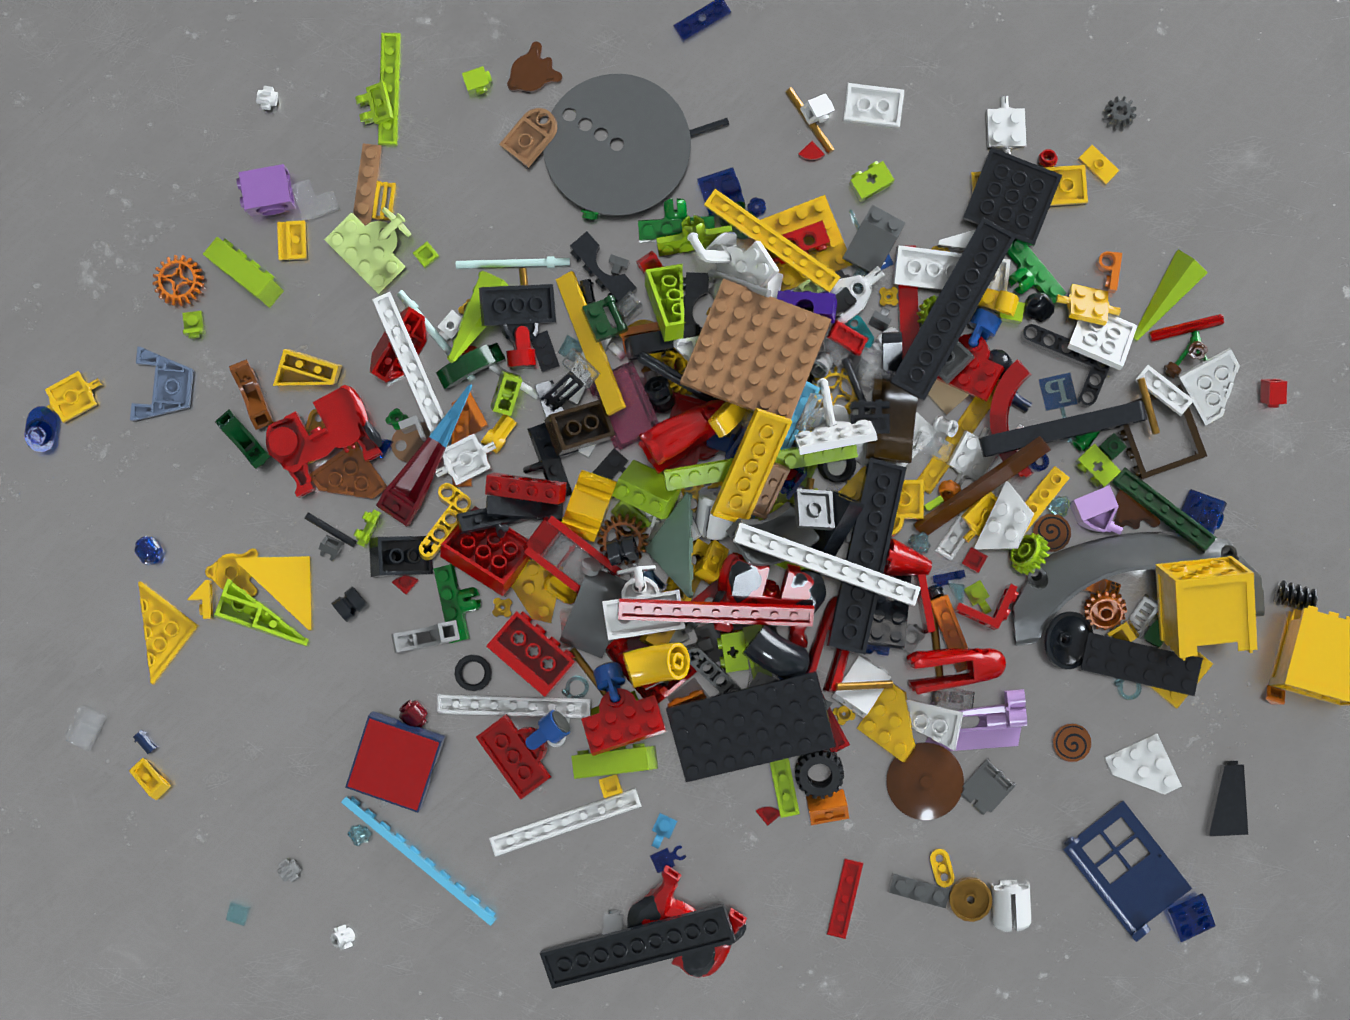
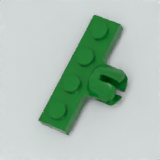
M677 198V209H674L673 199H668L664 202V218L638 220L639 240H651L681 234L682 221L688 216L686 201ZM714 215L700 216L704 220L705 229L715 228Z
M1014 239L1007 253L1017 264L1018 269L1009 276L1010 286L1012 287L1018 282L1019 286L1014 291L1019 294H1023L1031 287H1035L1040 293L1047 294L1053 304H1055L1057 295L1065 296L1067 294L1066 291L1029 246Z
M452 564L433 568L445 622L454 620L457 622L460 639L449 643L470 639L465 613L479 609L481 606V599L471 600L472 597L480 596L478 590L475 587L460 589L454 565Z

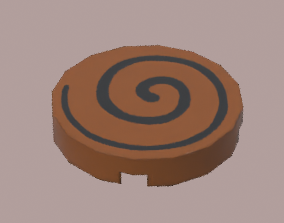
M1047 514L1040 517L1032 530V533L1039 534L1048 541L1047 546L1050 549L1047 552H1057L1063 549L1071 538V528L1068 521L1057 514Z
M1078 724L1061 726L1055 732L1052 739L1056 755L1068 762H1077L1084 759L1091 749V737L1088 731Z

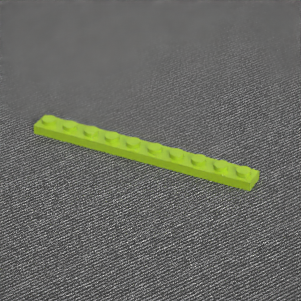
M855 444L800 455L797 447L782 449L779 451L775 463L794 469L857 458V446ZM734 458L664 470L666 489L669 491L724 481Z
M762 625L743 627L746 647L761 630ZM749 659L753 679L758 672L772 677V673ZM789 758L770 762L781 818L800 814Z

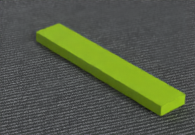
M381 33L380 82L386 83L394 119L378 124V145L398 146L400 33Z

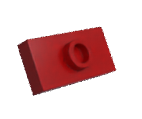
M835 320L827 335V338L857 356L861 355L868 338L838 320Z

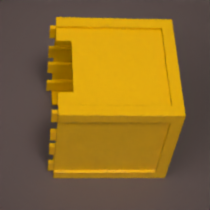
M1232 556L1155 564L1160 640L1164 641L1172 651H1175L1179 658L1184 661L1186 657L1198 656L1197 646L1230 642L1238 643V651L1247 650L1249 653H1253V650H1258L1254 572Z
M1310 605L1302 610L1293 608V611H1288L1268 685L1340 706H1350V617L1346 616V619L1339 618V613L1331 611L1328 614L1318 612L1317 607Z

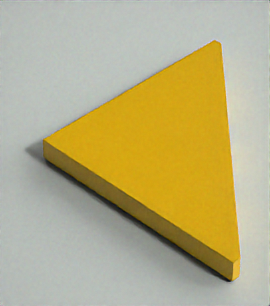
M310 556L235 558V561L308 631L311 630Z
M139 581L138 587L150 683L154 685L199 625L143 582Z

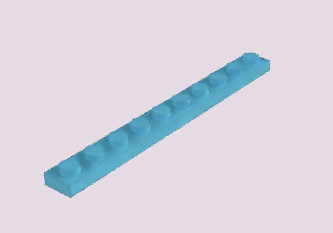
M346 796L341 803L487 924L491 926L497 918L494 917L496 914L489 907L484 909L479 904L481 901L473 894L471 896L467 895L464 892L465 888L460 883L456 882L454 884L449 880L451 876L444 870L438 871L434 867L436 864L428 857L424 859L419 855L421 853L420 850L413 845L409 847L404 843L406 839L402 835L392 833L390 831L391 827L383 820L379 822L375 819L376 814L369 808L363 809L360 806L361 802L357 798Z

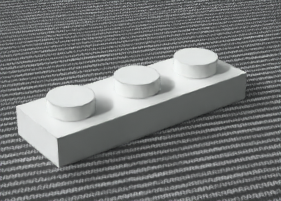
M1149 365L1146 366L1135 380L1137 382V379L1144 377L1148 391L1179 416H1182L1194 401Z

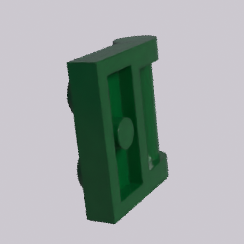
M614 295L607 296L600 301L582 307V312L596 343L628 331L626 323H623L615 305ZM604 307H609L617 327L612 329L603 309Z

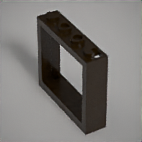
M1181 384L1176 386L1183 391ZM1150 395L1151 401L1158 399L1154 395ZM1140 398V399L1135 400V401H1132V402L1142 401L1143 399ZM1190 407L1183 413L1181 419L1195 455L1147 472L1129 425L1120 426L1119 436L1122 442L1125 441L1126 455L1129 460L1132 459L1134 465L1132 467L1133 473L1141 480L1207 457Z

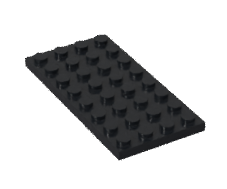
M816 671L666 708L686 782L836 747Z

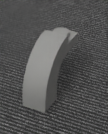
M456 620L391 634L395 653L437 646L460 639Z

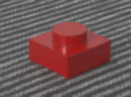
M970 547L961 564L979 573L988 556Z

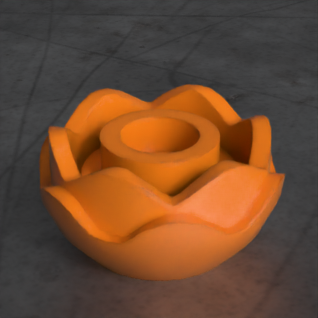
M945 480L938 487L939 496L941 495L944 501H947L961 491L960 485L953 480Z

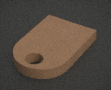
M532 109L523 115L499 145L529 168L555 137L557 132L556 119L546 109ZM542 117H549L545 124L540 123Z
M421 422L426 438H428L430 432L425 422ZM400 429L394 433L391 447L394 455L399 460L408 463L424 442L420 438L418 430L404 434ZM405 441L407 444L406 449L398 451L396 449L397 442Z

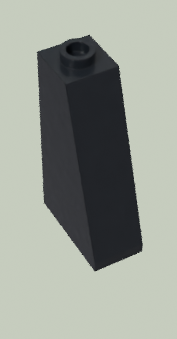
M832 491L835 528L833 530L814 529L819 536V540L810 548L836 556L860 515L864 504L842 493Z
M1226 761L1227 765H1221L1206 836L1248 835L1244 764H1238V761Z

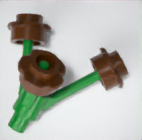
M1199 331L1192 332L1190 343H1188L1176 363L1169 362L1164 366V373L1169 378H1179L1178 375L1182 371L1179 364L1188 352H1190L1189 356L1193 359L1208 360L1205 355L1208 349L1201 342Z

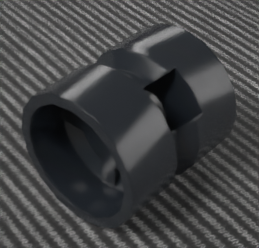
M655 376L645 383L644 389L654 411L665 412L675 405V397L666 377Z
M633 535L624 537L621 541L616 539L606 542L607 553L612 566L622 564L624 560L630 562L639 559L638 548Z
M353 586L344 592V597L339 596L331 603L346 622L355 616L356 611L361 612L368 606Z

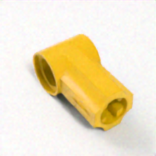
M503 414L493 429L486 433L481 443L487 445L493 441L496 449L492 451L497 454L504 446L506 438L517 425V422L508 415Z

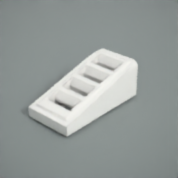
M1147 594L1143 596L1128 618L1131 622L1133 621L1141 627L1140 630L1136 628L1139 633L1138 638L1158 612V602ZM1147 602L1148 604L1153 606L1154 609L1151 610L1150 608L1145 606L1144 603ZM1140 609H1143L1144 611H1146V612L1149 613L1150 615H1149V616H1146L1145 614H1143V613L1140 612L1139 610H1140ZM1138 615L1139 617L1144 619L1145 622L1142 623L1141 621L1136 619L1135 616Z

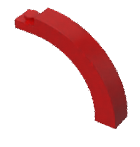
M1018 359L1006 370L995 389L990 408L991 435L1009 431L1008 420L1012 400L1019 387L1032 375ZM1017 451L1002 453L999 456L1004 461ZM1027 466L1018 474L1021 477L1029 478L1034 472Z

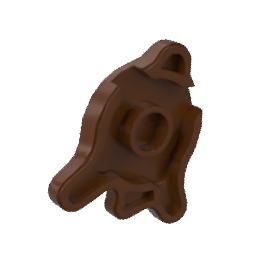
M533 42L529 52L515 60L507 82L509 90L533 93L542 89L548 83H559L562 81V74L552 68V59L550 57L544 59L540 57L542 51L541 43Z
M1121 489L1115 496L1119 506L1113 521L1115 525L1120 527L1129 526L1134 530L1140 527L1141 521H1144L1152 528L1160 525L1159 518Z

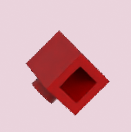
M1261 379L1260 402L1267 404V407L1278 408L1279 404H1287V381L1281 379Z

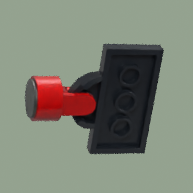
M553 284L480 287L479 297L482 326L500 325L505 338L513 342L514 350L506 351L507 367L510 369L534 368L536 356L535 349L530 347V340L538 332V323L556 322Z

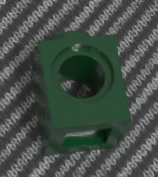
M1115 433L1098 446L1111 461L1127 448Z

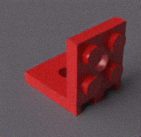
M1013 584L1006 585L992 617L960 602L955 604L953 610L992 630H997L1002 621L1007 620L1011 610L1008 607L1010 603L1015 602L1019 594L1016 591L1018 586Z

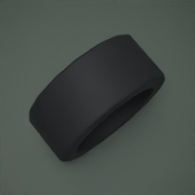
M855 458L846 459L845 471L840 475L831 474L827 468V463L818 464L820 474L824 479L831 482L849 480L856 469Z
M471 654L464 656L458 661L454 675L460 687L468 691H478L488 685L491 680L492 671L486 659L479 655ZM468 662H478L484 668V677L477 684H469L462 677V669Z

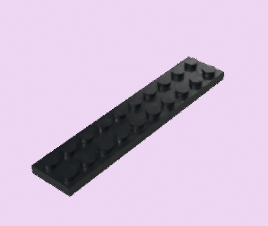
M982 218L892 378L891 384L924 402L1016 235Z
M874 458L868 459L859 502L863 503L864 507L853 525L846 561L882 574L884 573L907 467ZM841 581L827 646L865 655L879 594Z
M720 904L545 949L540 952V956L553 989L734 943L736 937L725 905Z

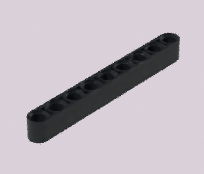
M1142 400L996 433L978 439L983 457H989L1020 450L1039 436L1046 443L1145 421L1147 420V415Z

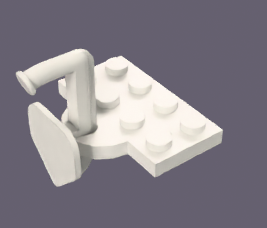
M725 232L704 249L697 233H690L687 236L688 241H690L700 259L708 263H717V271L764 287L779 272L778 267L761 241H755L745 250L737 247V235L735 232ZM717 280L709 289L714 299L722 283L721 280Z
M824 378L819 379L817 386L821 388L823 408L815 409L810 413L809 420L812 432L802 431L798 435H794L800 455L876 441L877 435L871 421L859 420L855 424L849 423L846 408L842 405L832 406L828 381Z
M629 562L627 565L629 566L628 569L617 571V575L630 574V580L621 591V599L681 601L679 590L660 593L656 583L643 576V572L655 570L656 565L637 567L638 562ZM619 599L602 601L608 640L685 629L684 622L618 620Z

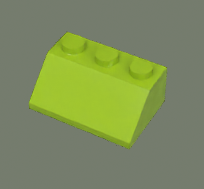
M633 460L619 477L612 496L662 520L667 519L674 510L681 489L667 491L664 473L658 474L654 468Z

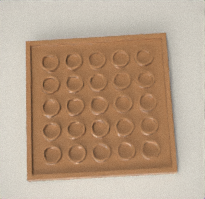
M723 279L680 384L753 412L755 408L792 419L830 326L831 319L774 297L762 296L750 291L747 287Z

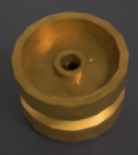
M966 877L958 880L952 886L949 893V903L952 911L958 918L974 922L981 920L989 913L992 907V895L983 881L978 878ZM969 896L974 897L973 903L967 902Z

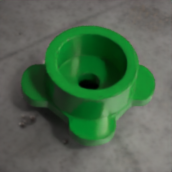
M587 209L581 210L583 212L582 217L586 219H597L599 214Z
M396 408L389 413L385 421L387 424H391L395 430H400L398 422L408 419V416Z

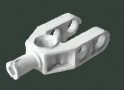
M878 266L865 277L857 275L839 279L830 293L836 295L847 287L857 302L835 320L846 324L865 308L873 291L872 285L885 276L883 271L875 276L881 270ZM856 283H861L864 287L861 294H857L854 291Z

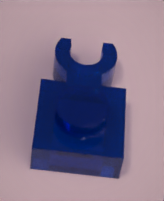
M959 570L931 576L932 584H937L938 587L949 585L948 581L965 578V571Z
M682 845L676 846L673 852H669L668 848H665L650 855L657 873L662 872L665 865L670 868L675 866L673 860H683L686 858V855L678 856L676 853L678 849L682 848Z

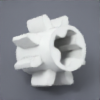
M264 86L263 90H258L256 103L261 104L260 107L262 109L271 110V106L277 105L278 92H274L273 87Z
M342 925L333 929L334 933L331 934L330 939L334 947H339L340 950L353 946L351 942L355 940V934L351 928H346V925Z

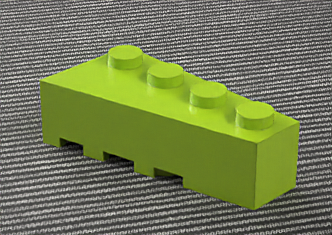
M216 237L203 255L270 308L284 292L273 281L275 277L267 270L264 273L259 270L261 266L254 260L249 262L246 259L247 255L240 249L237 251L232 249L234 245L227 239L222 241Z
M683 264L647 269L645 271V288L664 342L683 339Z
M644 743L633 744L631 749H626L625 745L614 749L615 751H607L592 756L591 753L589 754V750L577 751V755L571 756L574 779L658 769L656 746L645 747Z

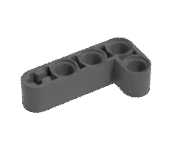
M696 644L686 646L690 657V664L719 691L717 695L731 692L734 689H741ZM690 653H696L700 658L699 661L694 656H691ZM709 663L712 665L710 670L703 671L705 664ZM721 676L725 677L723 683H716L717 678Z

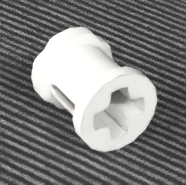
M939 415L933 422V430L944 432L949 437H953L958 431L959 425L955 420L950 421Z

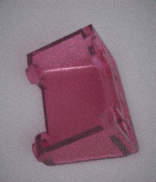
M629 361L612 370L626 405L620 411L608 415L615 432L611 441L614 448H619L620 452L637 445L642 441L639 434L646 432L659 423L633 361ZM593 379L588 387L592 396L596 395L598 400H600L601 397Z

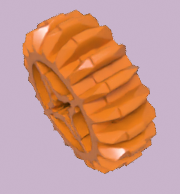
M174 255V261L167 257V264L161 261L160 264L163 267L161 269L159 267L155 268L159 274H153V277L158 279L152 282L154 286H158L154 291L160 293L158 296L160 299L165 298L164 302L166 304L171 301L172 306H176L177 302L180 306H183L185 300L189 305L191 304L189 298L192 297L194 300H197L194 294L202 293L198 287H204V284L199 282L205 279L204 276L199 275L203 270L201 268L197 269L199 264L197 262L192 264L193 259L188 258L186 260L184 255L180 257V260L177 255ZM178 267L173 274H167L172 268ZM184 267L191 270L193 280L185 278ZM180 277L183 281L177 284L173 280ZM164 281L172 284L173 295L166 291ZM184 287H191L186 293L181 294Z

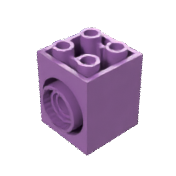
M284 164L238 172L239 178H236L238 189L242 193L240 204L250 216L276 215L286 210L295 209L290 174Z

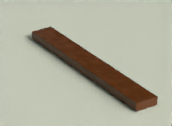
M1039 436L925 515L924 519L915 522V528L924 537L928 536L1051 451L1050 447Z

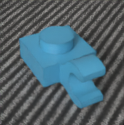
M660 813L652 829L657 834L651 846L659 849L664 837L670 839L677 821Z

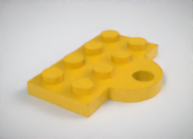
M904 480L892 537L901 531L905 519H924V480Z

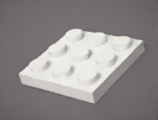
M1109 313L1105 326L1077 320L1067 348L1121 371L1137 325Z

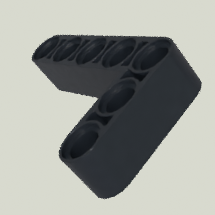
M1035 324L1025 326L1021 332V338L1025 343L1089 369L1079 391L1077 401L1084 408L1093 405L1098 398L1110 366L1106 365L1104 368H1101L1097 365V360L1088 357V360H1082L1079 357V353L1070 350L1069 353L1063 352L1061 346L1062 344L1068 345L1070 342L1069 338ZM1026 330H1033L1035 337H1027ZM1044 337H1050L1053 340V344L1050 346L1046 345ZM1091 376L1098 378V385L1091 384ZM1087 393L1091 396L1092 400L1090 403H1086L1083 400V394Z

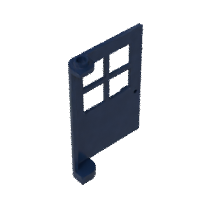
M1124 800L1075 838L1071 836L1063 842L1065 845L1063 850L1135 942L1151 930L1147 925L1149 921L1192 889ZM1122 817L1135 834L1116 848L1104 833V830ZM1101 834L1113 851L1094 864L1082 847ZM1138 837L1150 854L1134 867H1131L1119 851ZM1114 854H1117L1128 868V871L1110 884L1098 867Z

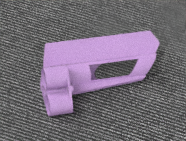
M1024 689L1004 691L1005 704L959 710L964 712L963 717L979 716L980 722L974 728L960 729L956 750H952L930 737L927 738L926 742L940 745L948 751L1018 746L1021 727L1027 726Z

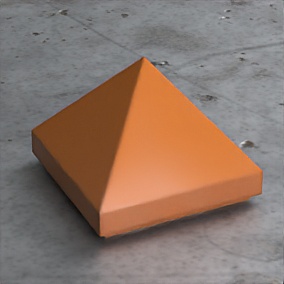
M1267 685L1266 700L1270 704L1284 705L1286 691Z

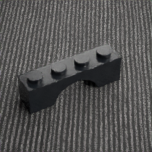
M588 231L570 245L572 257L576 261L580 259L584 264L582 268L589 276L593 274L596 278L595 283L600 289L605 288L609 293L607 296L614 295L619 305H622L637 292V287L625 274L618 276L608 275L598 267L596 258L600 245Z
M686 272V277H683V289H686L683 298L685 308L684 326L697 324L692 313L693 307L700 298L708 295L709 290L708 273Z

